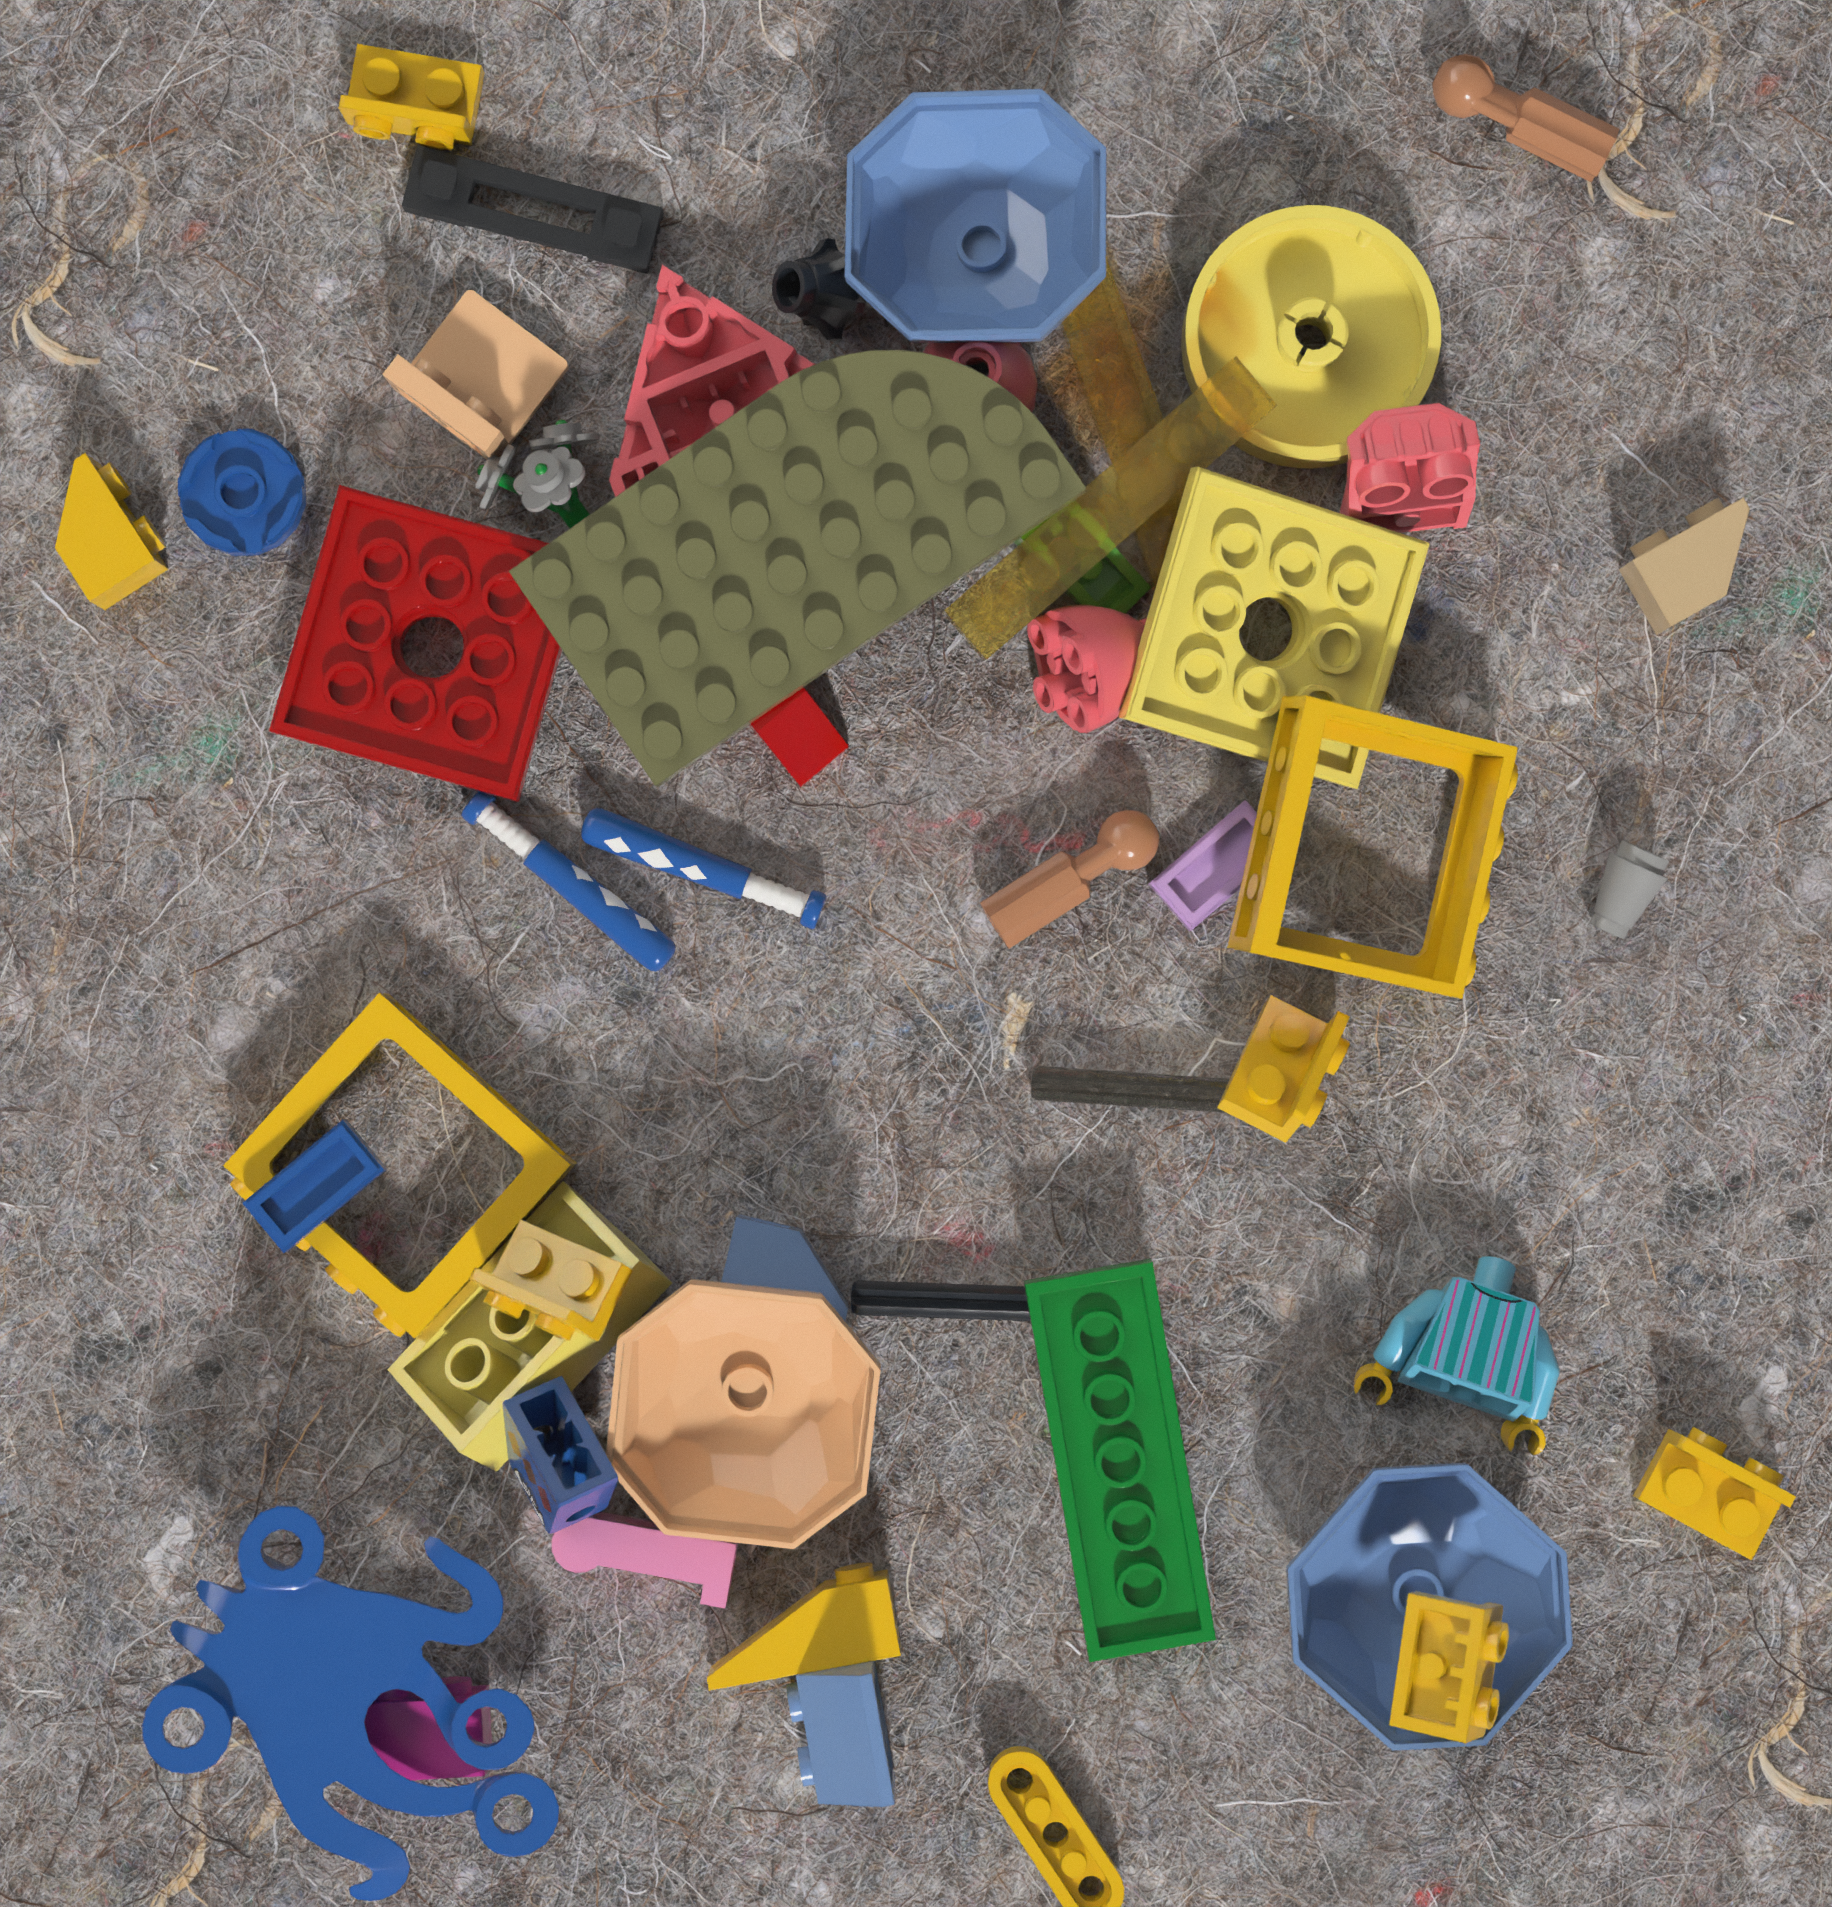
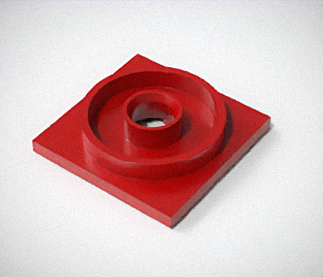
M339 485L269 732L519 802L562 649L509 571L549 543ZM428 617H441L453 622L460 630L464 643L463 654L457 666L449 673L440 677H423L414 673L407 665L403 654L404 639L409 629L418 621Z

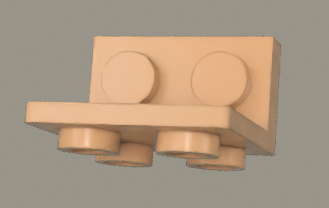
M467 290L412 363H409L397 354L382 375L397 393L487 460L494 455L501 458L507 445L513 443L568 371L569 365L563 357L473 290Z

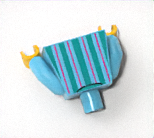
M1485 1256L1479 1258L1473 1281L1461 1277H1452L1441 1290L1430 1289L1424 1291L1395 1315L1373 1353L1376 1363L1366 1364L1356 1372L1354 1391L1355 1394L1358 1393L1362 1382L1366 1378L1378 1377L1384 1381L1385 1387L1379 1393L1376 1405H1383L1391 1398L1393 1392L1392 1372L1401 1371L1398 1378L1399 1383L1507 1419L1501 1427V1438L1510 1452L1515 1446L1514 1440L1516 1435L1523 1430H1532V1435L1528 1442V1451L1532 1455H1537L1543 1451L1546 1445V1437L1538 1426V1422L1540 1419H1545L1548 1415L1560 1368L1548 1333L1539 1325V1307L1534 1302L1510 1294L1516 1267L1504 1259Z

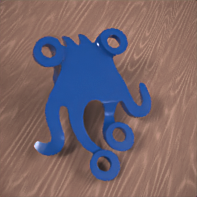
M276 1506L261 1512L248 1525L240 1541L237 1557L240 1572L246 1586L244 1591L205 1580H199L196 1585L199 1598L225 1625L223 1631H212L177 1620L171 1624L170 1632L175 1640L204 1662V1668L183 1676L165 1686L147 1707L142 1724V1732L149 1755L160 1767L172 1773L191 1774L202 1772L215 1765L224 1754L232 1733L233 1717L240 1718L246 1723L261 1753L276 1793L295 1827L306 1839L324 1850L355 1861L373 1872L371 1879L349 1888L350 1895L357 1900L376 1901L395 1894L406 1882L410 1865L406 1852L393 1840L350 1821L329 1805L323 1797V1791L325 1787L336 1781L362 1798L377 1805L415 1816L444 1817L470 1810L474 1814L481 1840L496 1854L507 1857L524 1856L545 1845L553 1835L558 1824L559 1805L554 1791L541 1778L533 1773L511 1771L489 1776L466 1785L452 1787L427 1786L409 1780L392 1770L378 1756L369 1743L364 1725L368 1707L381 1693L394 1689L413 1692L424 1699L432 1711L445 1740L465 1763L481 1770H498L516 1762L524 1754L531 1743L534 1733V1720L531 1710L516 1694L500 1688L483 1690L470 1696L462 1704L458 1703L436 1671L423 1658L422 1646L426 1641L430 1640L462 1646L483 1642L497 1628L503 1614L504 1599L496 1580L481 1565L459 1554L440 1539L430 1536L424 1542L426 1554L440 1571L469 1590L473 1603L469 1610L460 1613L445 1611L426 1603L391 1593L356 1590L315 1576L324 1556V1536L316 1519L298 1507ZM281 1529L292 1531L300 1538L303 1550L301 1558L294 1565H286L264 1553L262 1543L271 1532ZM182 1707L194 1709L202 1716L205 1725L204 1732L197 1742L185 1748L174 1746L165 1737L163 1726L164 1719L173 1710ZM490 1707L499 1710L505 1716L507 1723L505 1735L498 1742L484 1744L470 1736L466 1725L468 1718L475 1710ZM511 1794L520 1795L531 1803L533 1809L531 1822L524 1829L510 1831L500 1827L494 1821L492 1815L494 1806L502 1797Z

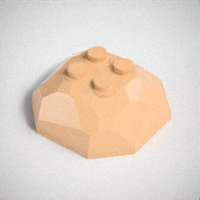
M691 1279L618 1336L606 1455L618 1475L620 1484L664 1535L795 1549L866 1495L881 1364L820 1292Z

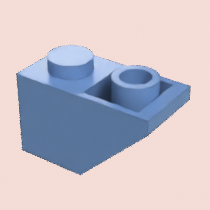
M741 1214L736 1217L721 1282L820 1292L845 1321L849 1304L801 1228Z

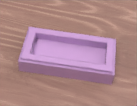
M1246 800L1239 804L1148 884L1189 932L1241 887L1257 814Z

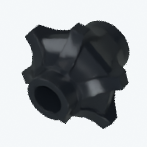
M826 238L820 240L814 250L806 257L783 262L777 268L772 281V295L778 309L784 313L797 315L801 318L803 325L816 326L826 340L835 341L842 339L846 321L853 313L863 314L867 302L846 282L845 255L839 252L835 239Z

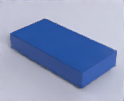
M344 1119L242 1204L280 1250L286 1253L386 1171L387 1168L348 1120Z

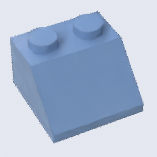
M875 1661L796 1675L797 1682L786 1684L792 1722L804 1721L808 1746L797 1748L803 1786L815 1785L818 1804L868 1807L895 1805V1772Z

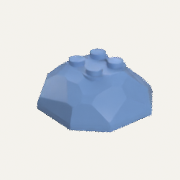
M1042 89L912 92L847 154L846 282L903 336L913 343L1042 341L1106 277V147Z
M1466 1463L1372 1468L1286 1566L1292 1661L1392 1751L1486 1745L1573 1646L1567 1552ZM1419 1591L1479 1605L1488 1602L1503 1605L1501 1622L1508 1624L1509 1639L1503 1660L1500 1663H1495L1492 1688L1499 1691V1709L1493 1727L1486 1729L1485 1735L1468 1743H1461L1389 1726L1407 1598L1410 1592Z

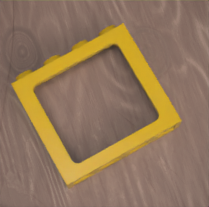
M1307 695L1282 696L1227 948L1463 999L1465 986L1471 982L1476 970L1477 959L1473 949L1478 926L1485 919L1490 906V891L1487 886L1492 863L1498 858L1504 843V829L1501 823L1506 800L1514 792L1518 780V767L1515 763L1518 747ZM1322 739L1451 769L1458 776V789L1424 943L1421 951L1416 955L1410 956L1281 927Z
M378 993L223 1166L235 1176L230 1182L231 1187L244 1200L248 1199L275 1176L272 1170V1163L279 1153L384 1039L395 1041L522 1156L524 1167L521 1173L414 1291L408 1292L399 1288L326 1221L296 1245L303 1251H307L311 1246L330 1262L325 1271L339 1286L351 1294L360 1289L378 1306L372 1313L389 1331L398 1337H402L405 1332H408L415 1339L467 1285L474 1267L481 1269L513 1235L519 1221L527 1220L577 1162L390 994Z

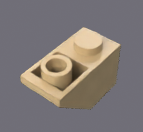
M1718 497L1685 516L1690 528L1669 539L1665 530L1661 529L1630 547L1635 559L1620 568L1619 571L1656 635L1727 595L1750 510L1744 497L1727 507L1723 506Z

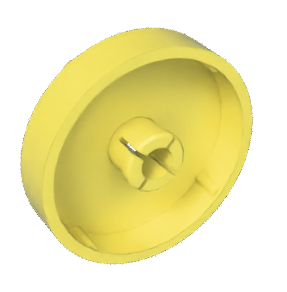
M1322 205L1294 206L1270 212L1246 223L1222 242L1209 257L1196 280L1184 314L1181 339L1182 360L1187 382L1199 408L1216 430L1233 445L1256 458L1280 466L1309 469L1330 467L1348 462L1347 437L1374 411L1417 406L1420 404L1431 384L1438 364L1441 347V320L1437 298L1423 266L1404 242L1390 230L1368 217L1343 208ZM1301 325L1316 326L1323 332L1326 346L1314 350L1307 348L1304 356L1300 355L1299 352L1303 345L1296 338L1295 329Z

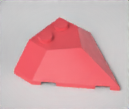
M662 265L656 286L659 294L652 323H647L624 417L627 425L619 457L614 458L609 478L615 497L777 384L815 364L798 354L795 348L715 297L709 298L684 282L680 275Z

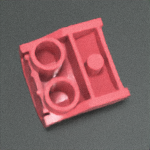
M1440 403L1374 411L1347 437V483L1339 513L1399 533L1451 526L1457 529L1467 526L1476 498V469L1480 448L1475 421Z

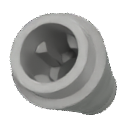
M1622 840L1616 854L1609 852L1590 924L1614 936L1625 939L1629 929H1632L1647 906L1668 880L1663 874L1669 861Z

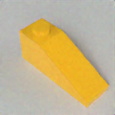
M869 1562L835 1569L836 1579L822 1582L714 1663L707 1675L709 1691L901 1656V1642L888 1569L874 1572L873 1565Z

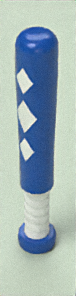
M478 791L472 797L461 813L465 821L471 825L480 823L483 827L488 828L500 841L505 842L516 854L523 857L525 860L523 864L552 887L650 971H659L670 961L675 953L676 946L666 934L574 864L545 839L538 840L529 831L523 829L519 823L515 822L512 817L507 816L494 803L496 800L495 795Z
M601 808L589 811L582 825L581 837L588 845L701 884L740 900L744 896L760 903L763 902L767 906H773L778 910H784L786 913L794 914L796 917L801 918L800 924L809 929H815L826 902L827 896L820 891L812 890L809 895L801 891H795L793 888L785 887L782 884H776L772 880L755 876L752 873V868L717 856Z

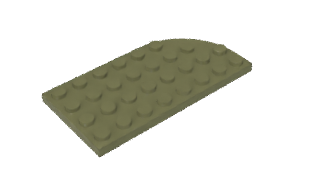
M871 350L846 354L822 361L797 372L777 384L509 572L653 784L659 787L1086 493L1087 488L1035 415L1017 397L994 380L950 359L926 353L903 350Z

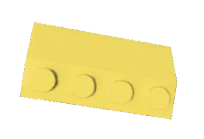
M564 1181L525 1222L619 1261L633 1270L599 1341H595L577 1332H574L570 1342L558 1338L535 1326L534 1323L538 1315L523 1309L519 1319L511 1317L484 1303L483 1301L488 1291L470 1280L387 1369L461 1454L496 1472L508 1460L503 1401L559 1376L564 1378L572 1392L617 1343L618 1336L635 1324L672 1284L665 1274L634 1242ZM511 1237L480 1270L493 1274Z

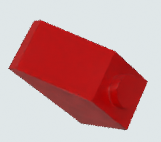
M804 687L749 724V727L800 787H803L849 748V745Z

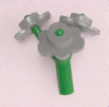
M560 419L555 425L543 428V439L529 441L531 450L538 451L527 456L523 463L524 473L520 474L517 478L507 475L516 451L515 447L509 444L501 458L494 455L488 458L485 464L478 467L477 473L479 478L475 488L485 492L479 509L483 511L489 509L496 494L503 487L522 496V504L528 511L540 512L547 508L559 514L570 529L590 515L579 500L577 485L585 476V468L579 460L573 459L572 447L596 443L600 440L599 433L582 434L581 423H567L565 420ZM545 449H554L551 453L544 451Z

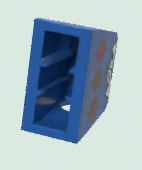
M559 1376L503 1401L508 1459L545 1530L549 1534L556 1533L607 1508L618 1482V1475L564 1378ZM543 1425L550 1426V1430L545 1436L543 1432L534 1429Z

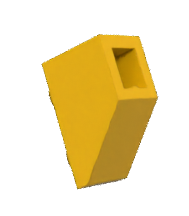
M84 453L74 459L55 549L89 602L106 610L168 570L158 554L159 551L166 548V545L156 528L145 515L137 520L124 501L125 498L132 495V492L111 462L102 466L88 454Z

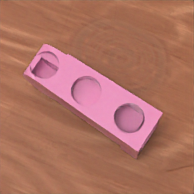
M605 1512L594 1514L553 1534L552 1553L555 1560L566 1570L574 1573H585L597 1566L702 1584L700 1604L726 1608L738 1543L664 1535L653 1521Z

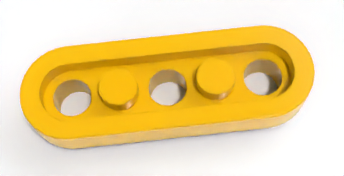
M1014 1746L1000 1752L993 1759L988 1770L987 1781L990 1796L1063 1907H1121L1124 1899V1885L1118 1868L1045 1758L1036 1750L1025 1746ZM1023 1768L1029 1771L1032 1776L1030 1783L1024 1788L1012 1787L1007 1781V1777L1012 1770ZM1052 1822L1062 1823L1067 1828L1065 1837L1058 1842H1051L1043 1836L1044 1828ZM1088 1876L1099 1878L1103 1883L1101 1890L1095 1895L1083 1894L1079 1890V1884L1082 1879Z

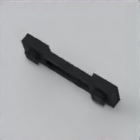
M417 145L401 205L407 213L462 227L470 226L587 256V259L646 274L649 273L650 260L652 261L653 249L657 243L656 237L659 234L660 222L664 216L663 209L659 206ZM477 184H482L595 213L590 234L470 204L471 200L473 201L474 188L477 187Z

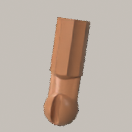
M1464 53L1447 59L1441 64L1432 82L1436 103L1449 116L1464 119L1480 113L1505 126L1506 141L1589 182H1592L1599 174L1619 133V128L1535 87L1520 95L1495 83L1490 66L1478 56Z
M1133 810L1116 812L1110 815L1102 824L1098 833L1097 844L1076 857L1063 851L1056 853L979 902L1006 947L1010 949L1090 898V881L1110 868L1135 870L1146 866L1155 856L1158 849L1159 832L1150 817L1143 812Z

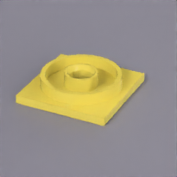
M1191 467L1139 643L1133 677L1121 705L1118 718L1268 763L1282 696L1307 695L1380 713L1430 543L1201 467ZM1267 597L1276 600L1287 610L1291 619L1292 634L1287 647L1280 655L1271 660L1261 661L1249 655L1243 648L1239 637V629L1244 623L1246 608L1252 602ZM1322 739L1314 777L1348 788L1358 789L1369 750Z

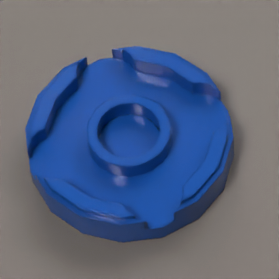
M236 429L237 431H227L223 434L216 433L205 438L187 456L178 477V496L180 497L183 517L187 526L209 547L232 556H258L280 546L298 528L306 508L305 477L297 459L275 437L254 429Z

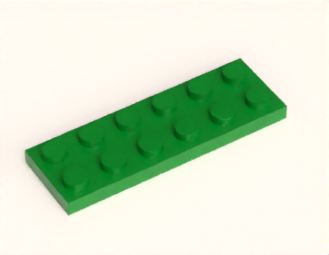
M1149 1258L1023 1280L1089 1662L1216 1640L1152 1260Z

